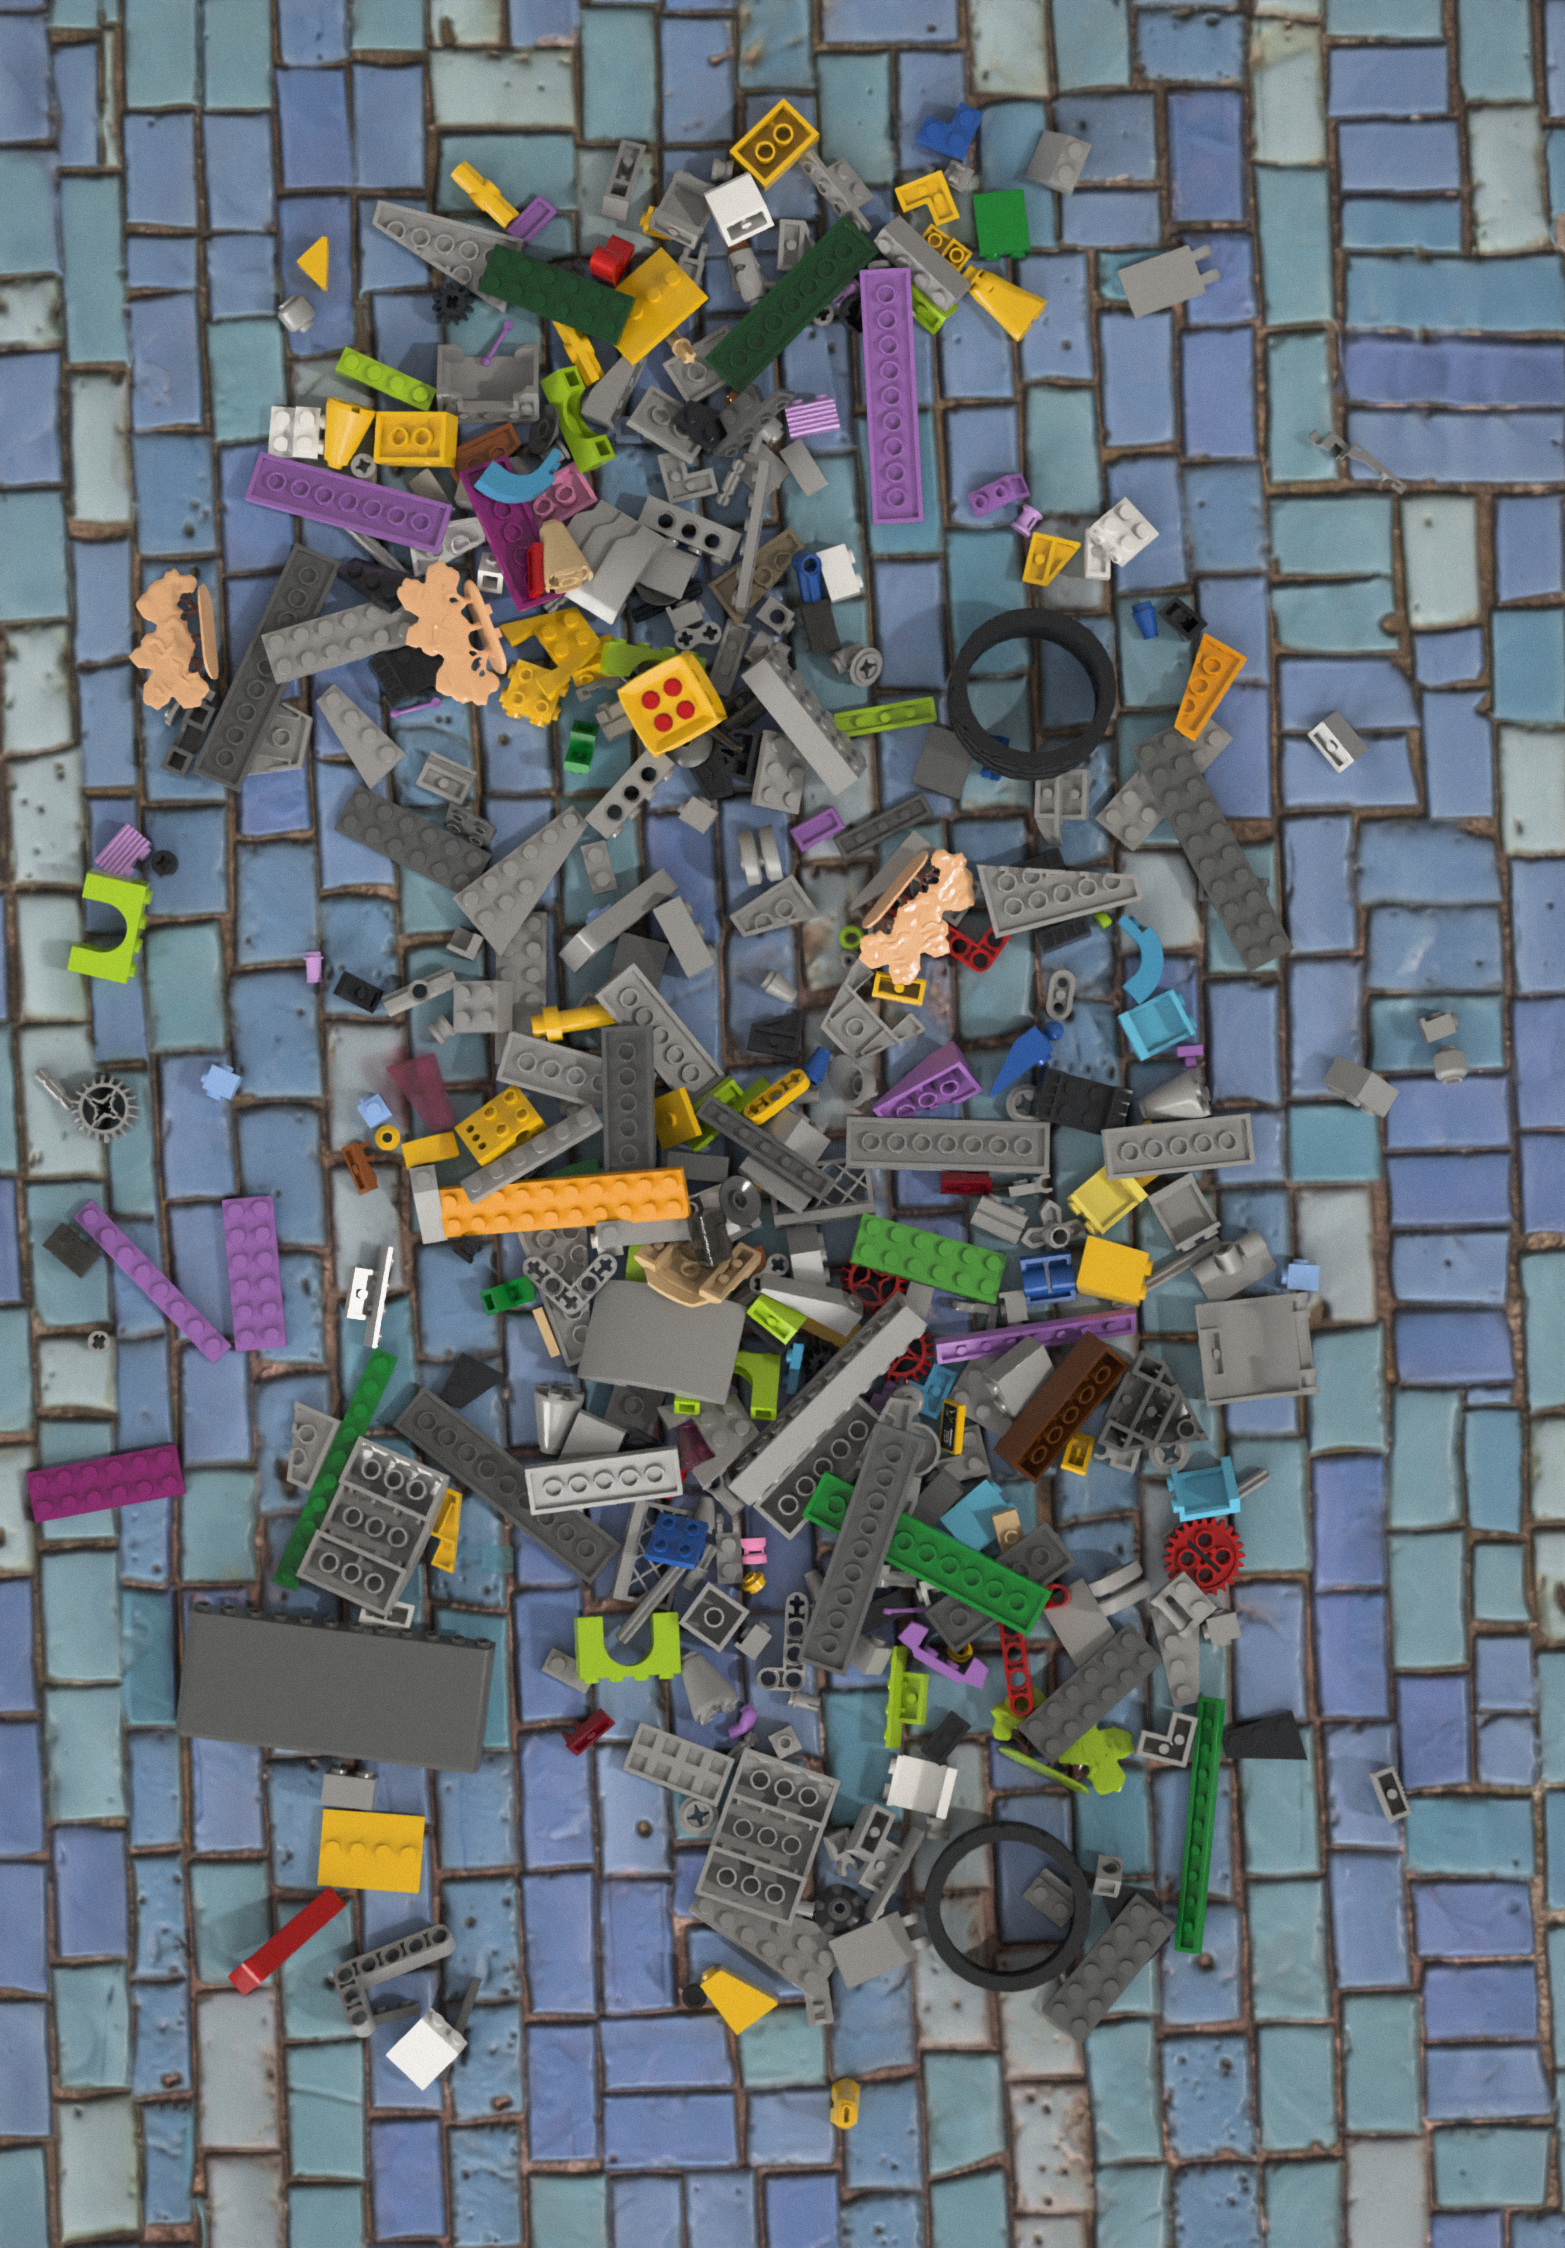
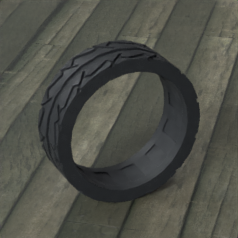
M1041 608L1009 610L993 617V620L989 619L973 631L963 645V648H961L948 683L947 708L950 724L957 739L968 754L986 769H990L993 773L1009 779L1023 781L1053 779L1079 766L1090 757L1102 740L1115 708L1117 688L1113 664L1102 643L1091 630L1077 620H1073L1070 616L1054 610ZM1025 637L1044 639L1058 644L1070 652L1083 665L1094 690L1095 712L1091 725L1080 737L1056 750L1034 753L1019 751L1005 746L986 732L972 712L967 694V678L972 665L984 652L996 644L1010 639Z
M996 1821L978 1825L962 1833L942 1851L931 1869L925 1888L924 1915L928 1935L937 1954L952 1972L970 1984L990 1991L1019 1992L1037 1988L1053 1980L1073 1962L1083 1946L1090 1926L1091 1900L1086 1878L1077 1859L1062 1841L1044 1829L1024 1822ZM998 1841H1019L1033 1845L1046 1852L1061 1866L1069 1878L1073 1889L1074 1912L1071 1925L1064 1940L1043 1961L1029 1968L1015 1971L990 1969L966 1958L948 1937L940 1915L942 1889L955 1865L969 1852L985 1844Z

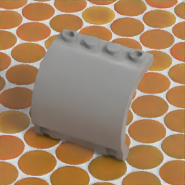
M1308 1292L1195 1305L1207 1406L1320 1393L1319 1386H1316L1315 1376H1318L1317 1368H1314L1308 1323V1317H1311L1310 1310H1307L1306 1300L1309 1299Z

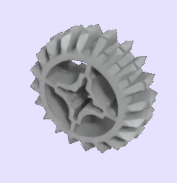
M100 1075V1083L93 1076L90 1078L92 1086H89L87 1082L82 1083V1086L86 1089L85 1092L76 1089L75 1093L81 1096L80 1100H71L72 1103L78 1104V1108L70 1110L71 1113H79V1117L74 1118L73 1123H83L78 1127V1131L82 1132L87 1128L88 1131L85 1137L88 1139L95 1133V1142H100L102 1135H104L105 1143H110V1135H113L115 1141H119V1131L124 1136H127L129 1133L124 1127L126 1125L130 1128L135 1127L134 1123L129 1122L130 1118H139V1115L132 1113V1109H139L140 1105L131 1103L138 1096L136 1094L128 1096V1093L133 1088L132 1086H127L123 1089L122 1087L125 1084L123 1079L119 1080L116 1085V1076L111 1075L109 1082H107L106 1075ZM101 1088L113 1089L102 1100L91 1096L93 1092ZM119 1094L125 1103L124 1116L115 1108ZM86 1102L95 1109L92 1123L86 1117ZM95 1102L104 1105L109 1102L111 1105L109 1108H111V1112L115 1116L110 1113L101 1115L100 1111L102 1110L99 1109L100 1106L95 1104ZM107 1118H113L120 1122L117 1126L108 1130L97 1129Z

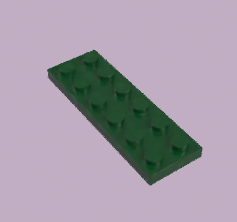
M498 243L495 244L478 287L479 292L616 346L620 342L636 301L635 297Z

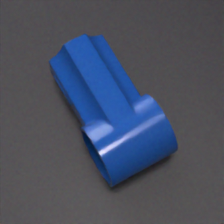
M799 550L793 555L791 565L797 573L801 602L814 603L821 601L824 598L820 576L822 568L821 559L808 551ZM809 558V565L804 568V562Z

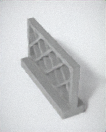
M846 1158L817 1161L815 1166L818 1168L822 1167V1171L828 1166H835L842 1172L835 1179V1183L822 1201L819 1200L814 1207H805L801 1214H798L791 1208L787 1211L778 1212L777 1202L779 1200L771 1195L775 1230L813 1223L819 1225L857 1220L861 1218L863 1213L876 1216L870 1169H864L863 1174L857 1179L847 1171L849 1168L840 1166L846 1164ZM844 1174L855 1181V1184L848 1193L836 1185ZM864 1177L866 1178V1185L861 1182ZM860 1185L867 1190L868 1200L857 1201L850 1195ZM833 1188L845 1196L839 1204H831L825 1199ZM847 1199H849V1200L852 1201V1202L845 1203V1201H846ZM822 1202L826 1204L825 1206H820Z
M647 1500L631 1502L609 1594L610 1597L641 1604L644 1600L642 1598L647 1596L653 1589L652 1587L648 1590L641 1578L654 1570L659 1580L661 1579V1575L656 1568L663 1565V1563L654 1565L652 1561L648 1560L651 1568L640 1575L634 1567L635 1561L645 1555L646 1552L640 1542L641 1536L648 1531L653 1532L655 1523L651 1525L646 1518L648 1507L658 1508L661 1513H664L663 1510L670 1511L671 1515L677 1513L687 1515L686 1518L692 1519L693 1511ZM646 1522L648 1527L643 1530L644 1524ZM639 1547H640V1549L642 1550V1552L637 1555L638 1549H639ZM634 1572L636 1577L631 1580L632 1574ZM639 1580L646 1592L638 1597L628 1596L629 1586ZM677 1582L668 1592L666 1603H659L656 1608L670 1611Z

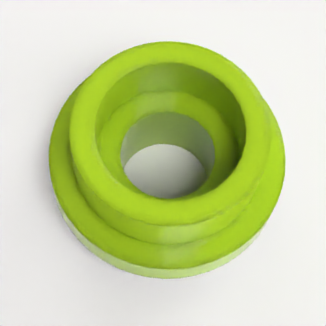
M855 925L846 926L840 932V944L847 950H857L860 948V939L864 937V933ZM851 933L857 936V940L854 943H850L847 940V936Z

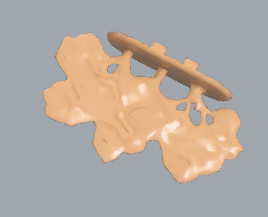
M444 561L434 563L427 568L425 583L422 584L419 580L405 578L402 586L397 590V596L404 609L411 611L419 617L418 622L408 628L405 644L414 648L421 647L422 651L430 656L437 654L443 656V664L436 674V690L446 696H452L456 701H460L463 704L473 701L478 706L482 704L487 705L488 695L497 691L500 685L498 677L486 670L487 659H489L496 672L499 674H505L506 658L499 641L503 636L499 627L494 629L490 619V615L493 614L490 604H484L475 583L470 579L465 581L463 586L464 597L457 593V585L460 579L459 571L452 567H447ZM454 597L458 601L451 603L449 600ZM466 605L474 624H470L461 614V610ZM477 630L484 650L479 651L471 646L468 638L470 632ZM475 651L477 654L472 656L469 652ZM481 657L482 659L478 660L481 665L476 671H473L471 668L473 661ZM484 669L485 675L480 676V671Z

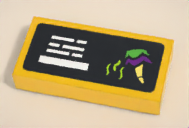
M943 1399L939 1442L940 1449L953 1455L962 1454L966 1405L953 1399Z

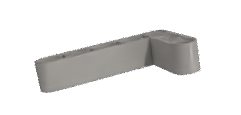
M662 868L580 930L561 950L559 956L574 974L577 973L604 946L665 901L680 887L666 870Z
M442 1924L432 1926L341 1963L334 1969L333 1979L346 2020L358 2037H368L375 2030V2021L365 1989L452 1954L456 1948V1941L447 1926ZM442 1938H446L443 1942L438 1943ZM422 1947V1949H421L420 1951L415 1952L416 1949ZM395 1957H399L396 1961L391 1962ZM375 1966L373 1970L368 1971L369 1968ZM351 1976L349 1980L344 1981L345 1978ZM358 1997V1999H357L356 2001L350 2003V2002L352 2001V1999ZM365 2019L361 2024H357L360 2020Z

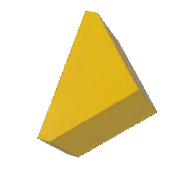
M322 236L296 262L322 291H328L329 239L326 236Z
M1077 1432L1065 1447L1059 1467L1085 1476L1095 1437Z

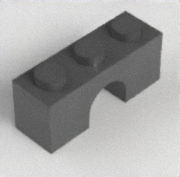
M202 702L199 707L187 708L182 719L181 730L175 742L170 745L160 766L163 770L187 780L218 714L215 708Z

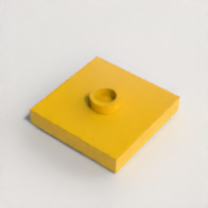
M685 1087L655 1098L656 1133L663 1150L702 1135Z

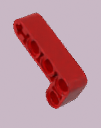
M612 234L606 247L598 245L591 257L589 268L592 278L616 288L636 245Z

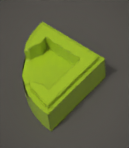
M1103 911L1092 913L1103 929L1112 923L1107 913Z

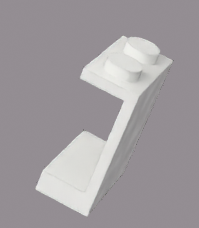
M897 1754L896 1759H891L888 1773L893 1775L891 1783H885L882 1798L887 1799L886 1805L888 1806L895 1805L932 1814L937 1818L946 1820L958 1769L944 1764L939 1766L935 1762Z
M430 2008L416 2025L395 2043L386 2056L416 2085L424 2090L459 2055L468 2042L439 2013Z

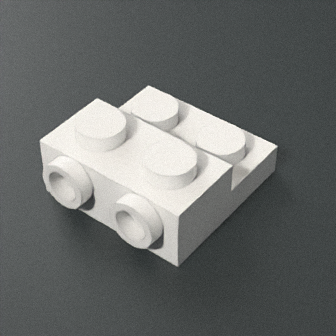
M272 406L268 454L293 460L319 461V455H324V440L321 439V429L325 430L326 414H323L321 408Z
M1126 497L1105 513L1088 530L1093 541L1098 545H1102L1108 552L1109 558L1121 567H1124L1159 535L1155 528Z

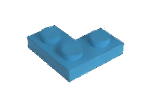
M794 1343L793 1348L788 1347L786 1362L790 1363L789 1373L784 1372L782 1387L786 1388V1393L796 1395L804 1344Z
M934 1363L924 1386L909 1380V1384L919 1388L924 1396V1405L920 1411L921 1413L936 1420L938 1419L943 1407V1399H947L958 1373ZM900 1377L899 1384L896 1385V1388H898L901 1385H905L904 1377Z

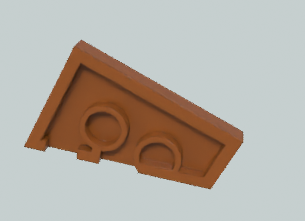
M512 423L504 424L456 448L455 467L448 468L457 486L460 480L459 473L462 470L504 455L511 457L522 446Z

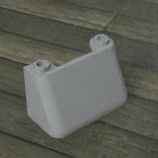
M523 343L515 348L514 356H492L491 364L488 366H484L481 363V359L484 356L464 357L463 349L456 344L438 345L436 389L438 412H448L457 416L458 424H507L509 422L512 424L534 423L539 419V344Z

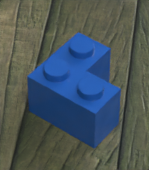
M960 102L950 125L927 115L917 136L916 144L963 164L982 121L983 112Z

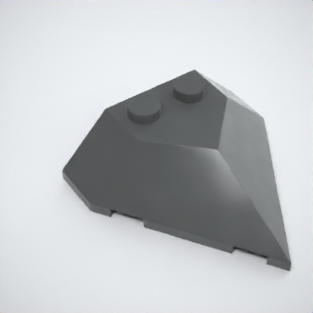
M1141 1350L1124 1372L1103 1414L1097 1442L1121 1453L1138 1449L1206 1441L1209 1439L1201 1428L1178 1383H1176L1169 1371L1170 1369L1166 1362Z

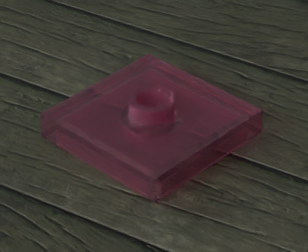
M680 1424L677 1426L680 1470H693V1467L714 1458L695 1424ZM732 1463L727 1467L726 1471H731Z

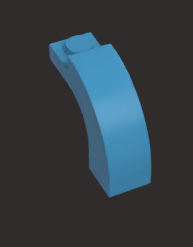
M554 447L541 466L533 473L527 475L510 473L493 460L474 487L487 497L503 503L519 504L534 500L546 492L556 480L552 475L561 465L557 460L563 453Z
M1125 914L1118 920L1117 924L1137 945L1140 952V965L1135 975L1121 988L1139 1006L1148 998L1159 983L1164 963L1163 950L1159 938L1151 926L1142 933L1140 931L1142 925L1133 916L1128 918Z

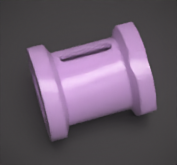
M1025 504L1023 512L1016 522L1011 523V527L1029 538L1031 529L1038 520H1042L1043 516L1037 510Z

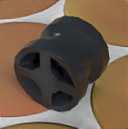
M161 850L153 855L151 865L157 874L168 877L177 871L178 859L168 850Z
M465 1234L461 1235L458 1245H454L451 1248L454 1253L469 1264H472L475 1254L483 1249Z

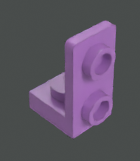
M1022 473L1002 477L968 494V499L975 516L978 518L1010 502L1024 500L1031 495Z

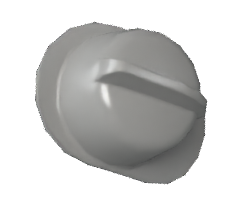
M838 1055L830 1062L828 1068L830 1085L850 1107H858L863 1102L871 1099V1097L878 1095L875 1076L870 1070L861 1067L848 1055Z

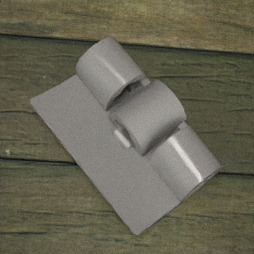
M666 539L654 560H649L636 583L681 600L689 579H692L697 572L701 558L678 549L672 541Z
M1255 1228L1234 1242L1225 1241L1214 1248L1211 1256L1190 1269L1209 1302L1214 1303L1228 1299L1277 1269V1265L1266 1249L1267 1245Z

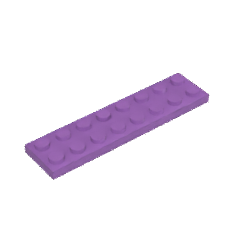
M261 451L245 495V500L251 503L439 555L453 512V505Z

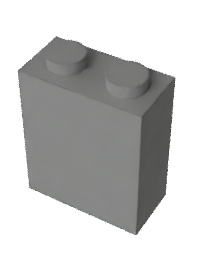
M1028 1335L986 1369L983 1374L987 1380V1389L996 1399L994 1401L996 1407L1002 1413L1007 1412L1015 1418L1029 1405L1031 1399L1037 1395L1045 1385L1046 1380L1055 1372V1369L1044 1345Z

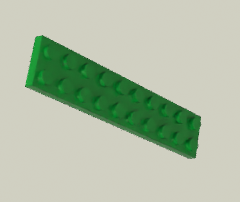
M826 1470L802 1516L839 1536L856 1485ZM901 1511L885 1561L1027 1637L1029 1636L1053 1590L905 1511Z

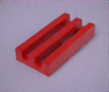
M534 542L527 549L528 594L530 598L538 599L544 593L543 543Z

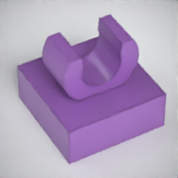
M1202 1044L1175 1046L1176 1056L1184 1057L1186 1069L1197 1067L1196 1055H1204Z

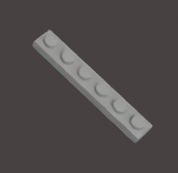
M760 460L759 467H755L753 471L752 482L756 483L755 491L750 492L748 507H752L751 515L746 516L744 531L748 532L747 539L742 541L740 556H744L743 563L738 565L736 580H739L738 590L733 591L732 605H735L737 613L748 614L772 470L770 461Z
M589 1104L463 1179L460 1183L470 1202L475 1205L601 1130L603 1123L592 1104Z

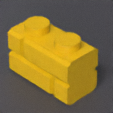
M876 971L872 997L922 1006L927 980L916 978L910 985H904L903 983L894 984L889 973Z

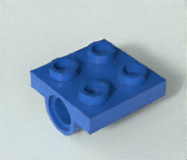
M1070 1250L1019 1256L1026 1307L1076 1300Z
M659 1512L645 1552V1559L695 1570L697 1563H700L703 1558L705 1538L709 1529L708 1522Z

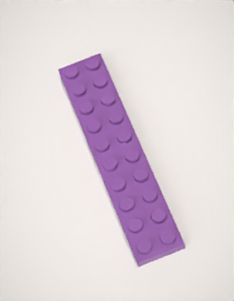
M910 267L859 270L873 525L924 522Z

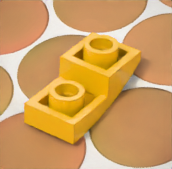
M932 223L928 225L921 235L958 272L961 271L973 254L956 239L950 238Z
M453 1131L417 1139L401 1145L407 1169L431 1165L433 1162L457 1158L460 1155Z

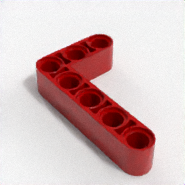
M901 893V895H902L906 900H912L911 898H909V897L906 896L905 894ZM891 907L887 910L893 917L897 916L898 910H893ZM948 924L946 940L949 941L950 953L947 954L972 971L984 973L993 964L1012 935L1001 937V945L992 947L987 941L988 936L994 934L992 924L978 944ZM954 941H964L966 951L961 954L955 953L952 949ZM978 954H982L987 958V965L983 968H978L973 963V958Z
M1061 1584L1045 1586L1053 1591L1042 1611L1063 1608L1070 1603L1071 1592L1067 1587ZM1057 1589H1062L1065 1593V1598L1060 1603H1055L1052 1598L1054 1591ZM998 1621L1009 1705L1014 1714L1028 1716L1035 1709V1697L1026 1635L1017 1631L1015 1635L1010 1636L1006 1632L1007 1625ZM1013 1647H1019L1022 1652L1021 1658L1017 1661H1013L1009 1656V1652ZM1018 1672H1022L1025 1675V1682L1022 1686H1016L1013 1683V1677ZM1022 1697H1025L1029 1702V1707L1024 1712H1020L1016 1706L1017 1701Z
M329 1886L259 1950L227 1976L228 1979L243 1996L246 1995L346 1906V1903Z

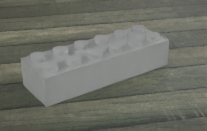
M773 646L753 661L741 677L831 792L836 796L858 780L867 767L865 763L866 758L862 752L853 748L848 734L844 730L840 731L835 725L833 715L828 710L824 711L819 704V698L815 692L806 688L801 674L797 670L793 671L788 665L786 655Z
M859 1395L855 1399L853 1406L848 1411H843L837 1417V1421L829 1430L825 1429L819 1435L817 1443L813 1447L807 1448L801 1454L800 1460L794 1466L790 1465L783 1472L784 1475L781 1480L776 1484L772 1483L766 1489L764 1497L759 1502L753 1503V1507L790 1541L809 1521L802 1514L825 1471L828 1470L847 1480L858 1469L853 1468L881 1413Z

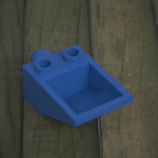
M1057 1021L1048 1022L1044 1026L1043 1033L1034 1026L1013 1043L989 1092L991 1098L1035 1064L1040 1068L1052 1058L1050 1053L1054 1049L1048 1041H1057L1063 1036L1064 1029L1061 1023Z

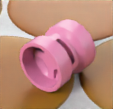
M766 1537L741 1539V1547L744 1549L742 1564L767 1563V1555L764 1553ZM749 1551H759V1553H749Z

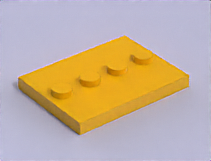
M662 247L614 289L636 298L618 346H614L634 366L709 299Z
M324 1808L317 1885L419 1893L425 1816Z

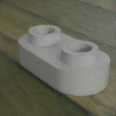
M1058 970L1050 978L1046 1012L1053 1020H1063L1071 1012L1075 977L1067 970ZM1060 978H1064L1067 981L1066 987L1061 988L1058 986L1057 982ZM1056 1003L1062 1004V1012L1057 1013L1054 1011Z

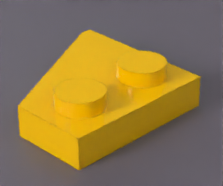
M1033 532L1022 582L1046 588L1077 552L1081 543Z

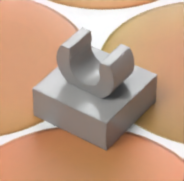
M952 159L944 172V177L948 187L962 195L975 171Z

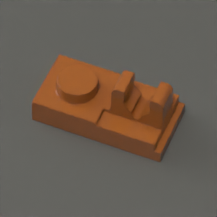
M368 1141L358 1144L353 1142L341 1148L359 1196L379 1188L377 1176L371 1169L370 1164H368V1162L375 1159V1155L366 1156L363 1152L364 1148L370 1146Z

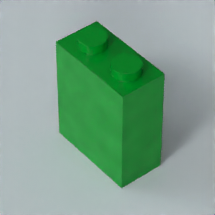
M1023 189L974 194L972 203L979 259H985L986 262L999 261L1002 256H1010L1011 259L1026 257L1025 254L1030 253V240Z

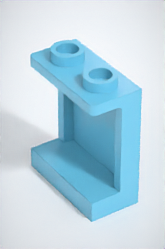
M1173 988L1117 1016L1140 1062L1195 1034L1194 1028L1197 1025L1191 1014L1186 1015L1182 1007L1185 1005V1001L1180 992L1177 991L1175 993Z
M1230 1456L1221 1457V1466L1177 1473L1175 1466L1170 1467L1171 1476L1166 1477L1169 1492L1174 1491L1175 1497L1171 1498L1173 1513L1178 1512L1180 1522L1240 1512V1497Z
M984 1479L958 1503L946 1511L940 1520L957 1540L981 1551L996 1538L990 1514L1011 1507H1015L1017 1512L1019 1510L1010 1499L1005 1502L999 1494L1002 1490L993 1479L990 1482Z

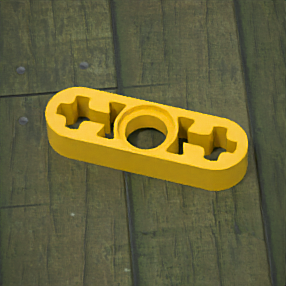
M801 1069L790 1071L745 1106V1117L756 1126L763 1124L804 1093L810 1086L809 1078ZM782 1094L778 1100L772 1101L775 1095Z

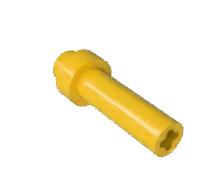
M601 1004L558 1011L557 1005L542 1008L543 1014L530 1016L534 1038L547 1037L548 1042L563 1040V1033L617 1024Z

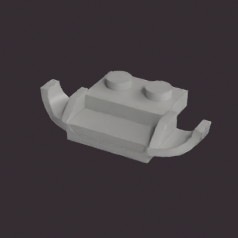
M1052 745L1047 751H1053L1066 745ZM1072 769L1053 779L1035 781L1034 818L1041 834L1050 846H1063L1061 825H1063L1064 820L1088 821L1090 770Z

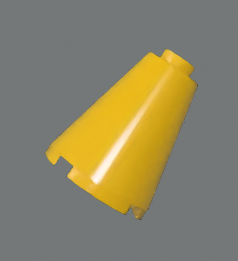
M328 397L326 402L324 460L328 461L327 466L342 470L343 466L349 465L375 417L376 411L355 402H346L344 399Z

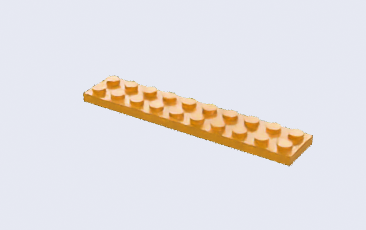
M683 1166L515 1180L475 1205L470 1202L462 1185L439 1187L442 1206L441 1218L445 1238L460 1237L462 1234L472 1236L594 1226L596 1222L617 1220L642 1222L689 1218L692 1214Z

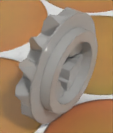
M861 647L859 652H854L853 660L849 661L851 666L847 670L850 674L849 680L861 687L874 683L883 667V659L880 652L872 647ZM864 661H865V662H867V663H869V664H867L866 666H864V671H863V670H861L860 668L864 665Z
M1029 1084L1019 1085L1009 1093L1006 1100V1109L1013 1121L1037 1122L1040 1120L1028 1116V1112L1025 1109L1015 1108L1022 1103L1021 1094H1024L1028 1101L1033 1099L1035 1086Z
M1188 1444L1175 1445L1173 1452L1179 1459L1169 1457L1164 1463L1162 1461L1164 1460L1165 1453L1160 1447L1150 1448L1149 1457L1151 1463L1156 1469L1164 1473H1171L1170 1467L1174 1466L1176 1467V1472L1180 1471L1185 1467L1190 1457Z
M693 1797L684 1800L678 1812V1820L684 1831L694 1836H703L710 1833L716 1827L719 1819V1812L716 1806ZM695 1805H697L701 1812L709 1811L706 1816L702 1817L703 1826H700L697 1819L687 1818L695 1813Z

